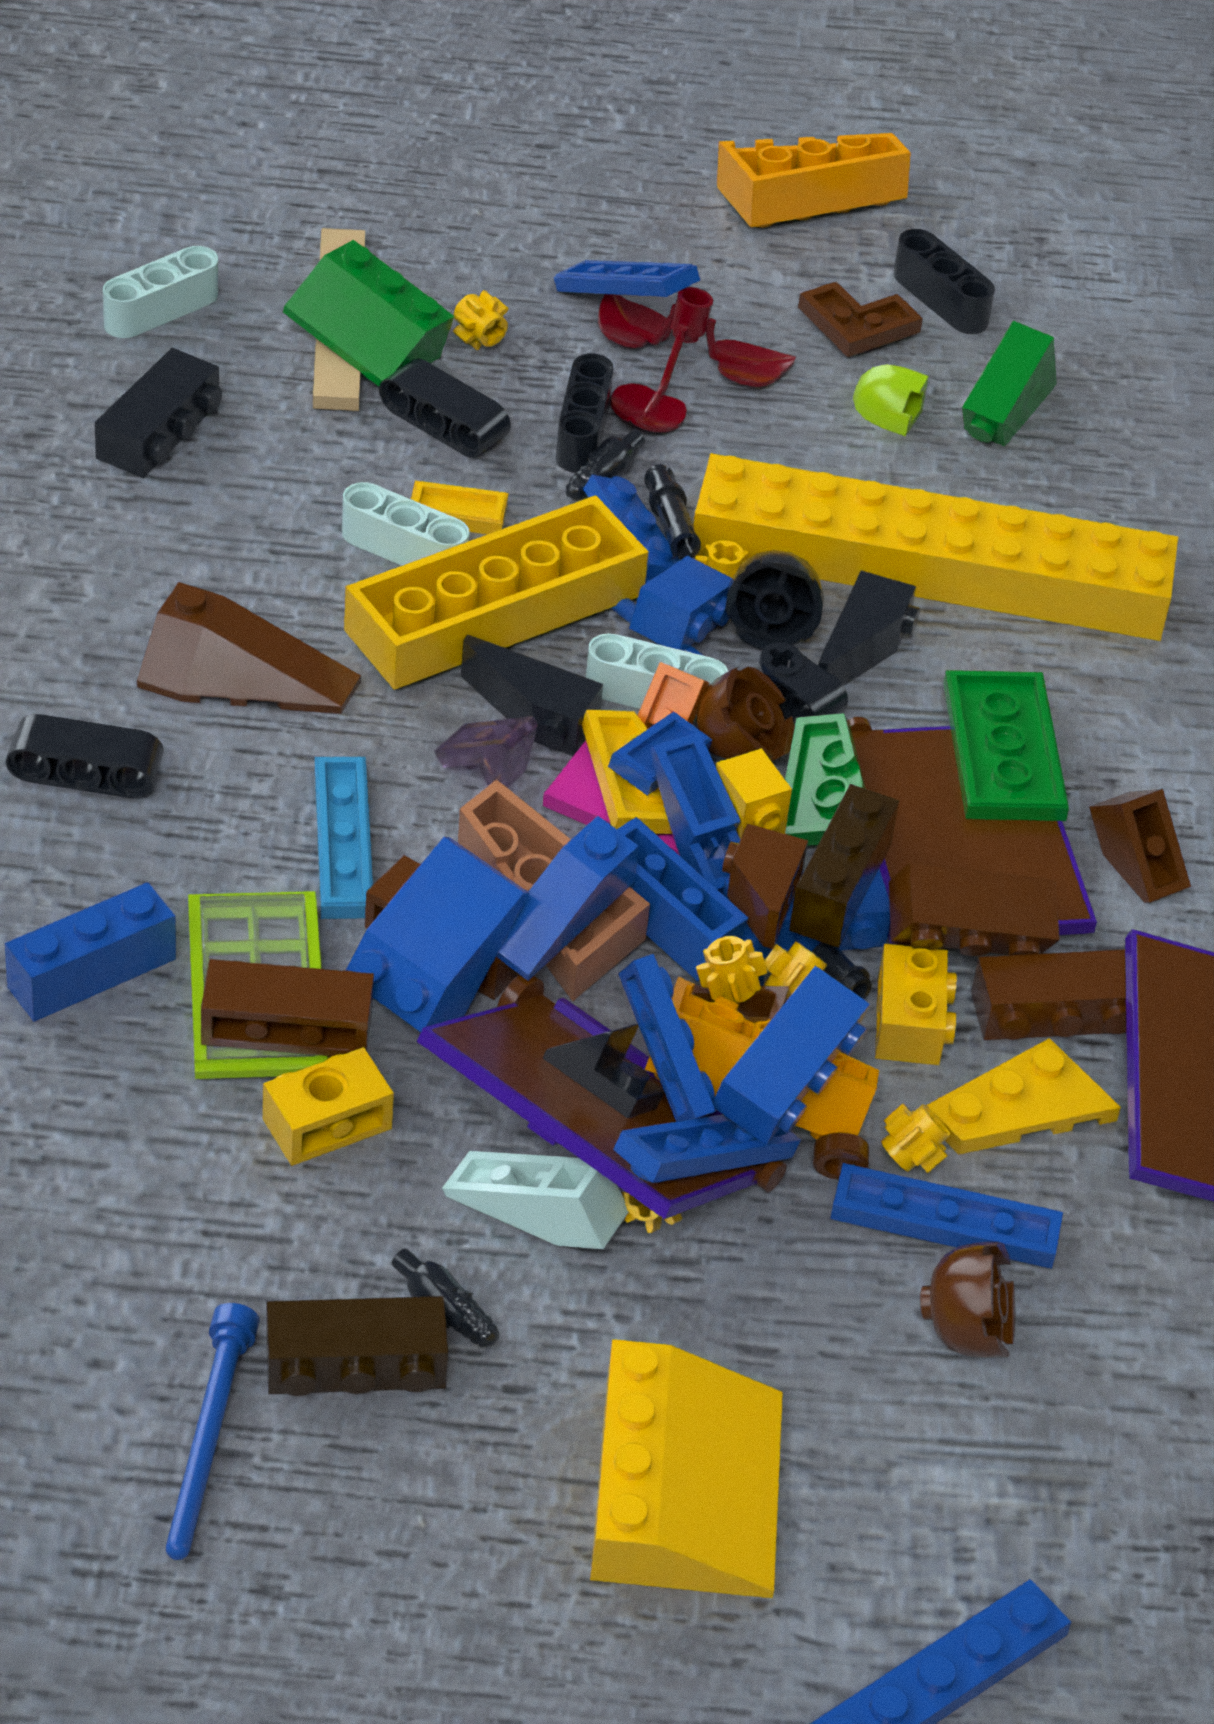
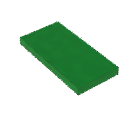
M946 670L943 684L965 819L1067 821L1069 805L1043 672Z

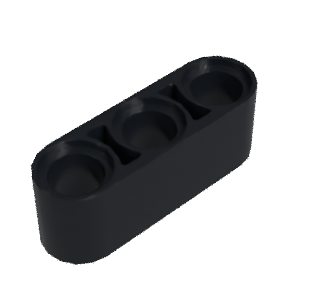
M908 229L902 232L898 239L893 270L896 281L959 332L978 334L985 331L989 325L995 293V286L991 280L929 231Z
M587 353L575 358L558 421L556 463L565 471L572 473L578 471L588 461L589 454L599 447L603 438L610 407L614 369L611 360L600 354Z
M413 359L380 383L379 394L383 404L389 411L469 458L477 457L510 432V418L499 403L423 359Z
M30 714L20 720L5 763L13 776L29 783L139 799L151 792L164 748L156 736L143 730L42 714Z

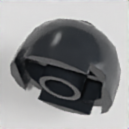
M770 550L756 553L741 563L729 583L725 609L728 617L730 616L731 622L736 626V633L742 640L757 648L763 649L771 643L778 642L794 644L803 639V643L812 636L821 622L824 594L819 576L808 561L792 552Z

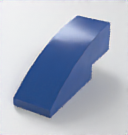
M695 732L653 745L650 751L656 778L680 857L723 894L725 878L730 877V874L722 872L723 862L730 842H740L736 829L741 821L700 732Z

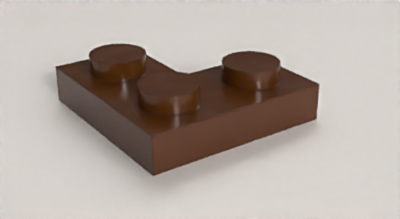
M835 281L802 292L799 296L798 308L847 357L921 332L923 318L898 294L861 306Z

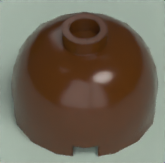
M747 666L742 670H737L738 667L718 677L705 690L697 705L698 729L712 739L709 751L714 755L730 759L763 749L771 762L789 753L791 749L795 725L792 716L784 720L783 713L779 707L786 700L771 679L758 669Z
M979 1242L958 1246L946 1253L936 1265L932 1273L931 1285H925L921 1288L920 1307L923 1319L933 1320L938 1338L947 1348L962 1355L977 1358H1008L1010 1355L1002 1341L1005 1344H1013L1016 1322L1014 1281H1005L1001 1274L1000 1265H1011L1009 1254L1003 1243Z

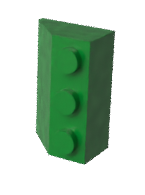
M355 240L325 254L284 305L283 309L285 315L377 386H380L384 379L413 359L420 358L429 363L439 359L454 319V315L439 305L436 300L427 296L406 280L399 272L394 271Z

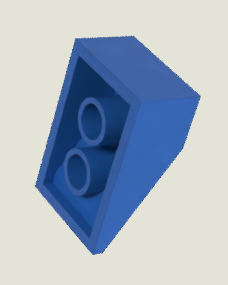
M443 837L367 928L346 970L373 973V998L419 1032L422 1031L423 1027L463 1017L525 903L529 892L452 838Z

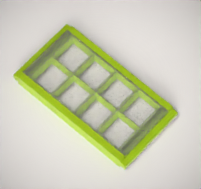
M316 892L188 894L195 1079L278 1077L281 1074L293 1073L327 1060V1056L201 1045V1004L209 959L321 969Z

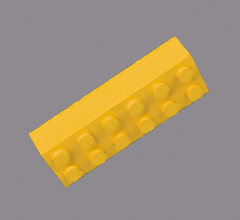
M595 495L345 586L344 631L395 690L461 665L463 640L467 634L506 648L614 607L622 599L629 598L632 600L638 598L640 588L645 584L649 551Z

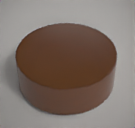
M843 1132L830 1133L821 1136L814 1143L813 1166L817 1172L827 1178L839 1180L843 1163L864 1168L869 1167V1145L863 1138L857 1135Z

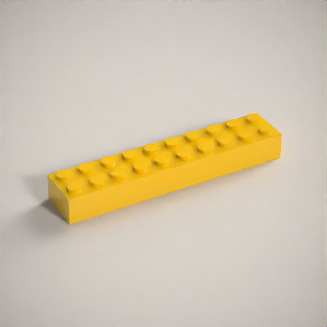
M710 453L693 523L695 532L701 541V549L696 556H704L705 545L707 544L711 545L716 541L729 540L739 544L743 551H749L748 559L756 553L770 550L792 552L808 561L817 572L819 579L854 586L862 570L916 586L914 597L1157 641H1161L1171 601L1178 536L1162 534L1157 531L1139 530L1107 522H1094L1062 514H1049L1021 509L1016 506L977 501L967 497L948 496L927 492L922 489H909L881 484L876 481H864L836 476L827 472H814L786 467L781 464H769Z

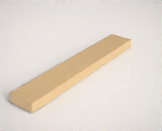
M321 228L320 260L325 254L352 240L365 247V230ZM316 339L313 409L359 411L360 371Z

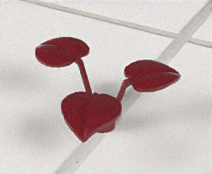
M686 287L678 292L676 303L672 304L667 318L653 309L616 294H605L598 311V324L601 332L611 341L626 347L640 348L648 342L658 345L660 342L666 341L670 337L671 330H673L672 334L675 337V341L657 391L641 384H623L613 391L610 399L612 410L620 418L651 432L673 431L679 428L685 420L687 412L685 403L677 398L664 395L683 342L695 343L706 332L709 357L712 360L719 361L718 371L724 377L736 383L751 387H763L777 381L794 365L796 356L737 340L724 339L715 342L714 328L716 320L709 318L714 302L713 297L708 292L695 287Z

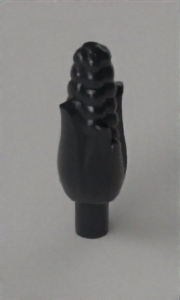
M632 430L623 439L614 436L605 439L594 452L589 454L588 461L570 478V481L566 484V496L574 500L587 496L583 488L591 475L613 478L625 473L634 462V453L645 444L644 435L638 430Z
M407 1248L400 1250L392 1260V1266L408 1280L407 1287L411 1297L444 1296L447 1329L450 1326L453 1327L456 1332L461 1333L465 1338H469L472 1343L478 1344L481 1347L492 1346L497 1342L499 1331L497 1326L493 1324L491 1317L486 1315L478 1303L473 1300V1293L465 1290L448 1269L432 1261L423 1263Z

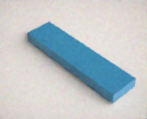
M315 757L314 775L321 919L365 918L366 891L373 885L366 757Z

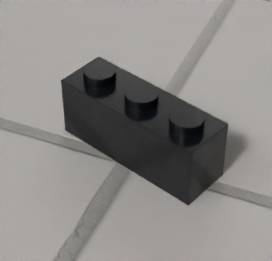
M172 347L95 421L96 459L144 479L158 464L165 462L170 452L183 439L191 436L195 427L209 413L212 414L218 408L222 399V389L219 387V366Z

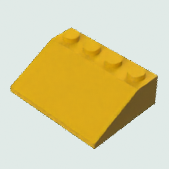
M612 1339L606 1383L590 1580L773 1599L783 1392L672 1345Z

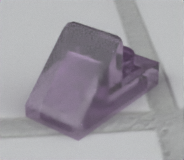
M533 716L466 723L435 749L434 752L443 768L465 766L467 769H474L478 767L488 786L497 779L508 788L527 768L538 725Z

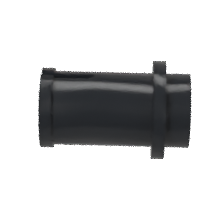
M823 942L812 950L815 955L828 964L824 969L825 973L862 999L868 996L872 983L870 981V974L865 967L855 966L838 947L826 945Z

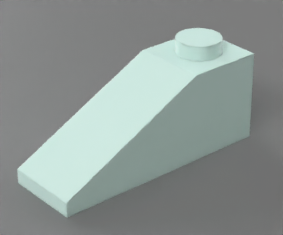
M469 1151L442 1187L446 1197L557 1246L604 1249L628 1214L625 1200L619 1187L580 1158Z

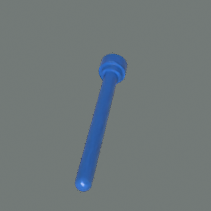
M224 1303L218 1305L214 1310L209 1336L212 1339V1345L216 1352L166 1543V1553L173 1560H182L190 1552L239 1355L244 1354L247 1348L254 1344L260 1318L253 1309L242 1304Z

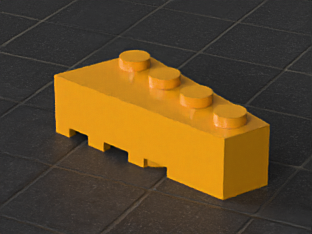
M893 133L839 135L836 143L831 144L825 140L815 139V137H798V145L773 146V139L755 140V147L735 148L734 141H719L717 188L750 227L765 228L777 222L793 219L808 220L815 215L825 213H846L852 208L868 205L883 206L891 201L906 199L908 195L911 152Z
M678 976L673 988L672 1002L679 1019H684L691 1029L694 1039L693 1055L699 1070L704 1071L710 1078L716 1096L722 1080L771 1019L756 1023L746 1020L737 1011L739 1004L722 996H718L715 1002H708L692 994L695 984ZM840 1052L832 1061L838 1068L821 1093L816 1094L810 1089L801 1102L807 1108L795 1126L810 1131V1135L816 1140L826 1134L837 1132L858 1136L877 1089L878 1069ZM649 1055L645 1070L653 1072L656 1079L660 1081Z

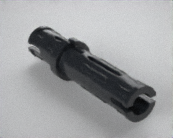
M654 465L646 471L644 476V482L650 492L649 505L651 510L660 519L672 554L674 556L678 554L679 559H683L686 556L693 558L701 549V541L695 532L694 525L686 509V494L683 487L676 483L675 476L670 467L666 470V465Z

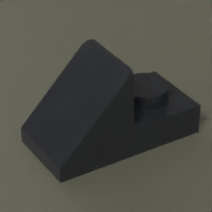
M638 1024L549 1048L543 1056L544 1060L628 1119L656 1110L665 1093L664 1089L649 1080L650 1076L646 1070L634 1063L623 1061L638 1030Z

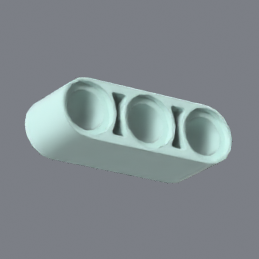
M204 246L187 247L107 281L103 286L105 331L118 338L134 337L215 302L218 298V255L216 252Z
M368 482L355 483L347 487L343 493L342 536L345 541L401 566L469 541V528L461 520Z
M607 633L594 637L589 643L586 678L603 684L602 700L640 709L660 662L710 682L709 685L718 677L727 673L728 669L721 661L711 657ZM697 714L693 721L695 723H697Z

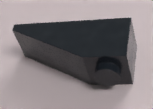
M861 570L821 655L818 666L826 672L835 675L845 686L896 653L904 634L912 636L918 622L920 608L913 606L916 586Z
M468 634L464 638L461 677L529 740L574 756L586 741L581 725L586 710H601L603 684Z

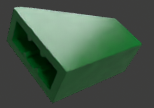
M1014 320L1012 321L962 406L964 430H967L972 437L981 442L989 443L993 441L1004 447L1051 393L1057 383L1054 337Z

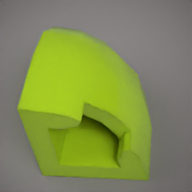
M889 364L872 367L861 375L853 394L855 408L865 420L872 424L906 436L923 412L929 376L905 367Z

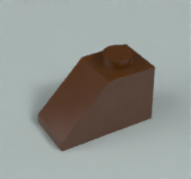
M1163 789L1130 791L1089 806L1103 856L1144 903H1150L1191 887Z
M747 823L740 842L735 843L731 841L724 858L722 872L730 874L727 896L748 917L747 924L764 947L774 949L793 902L796 886L803 874L808 840Z

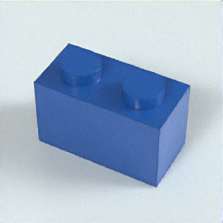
M686 556L641 586L629 629L662 646L684 651L693 643L703 641L710 631L717 626H724L730 619L725 607L728 587L732 578Z

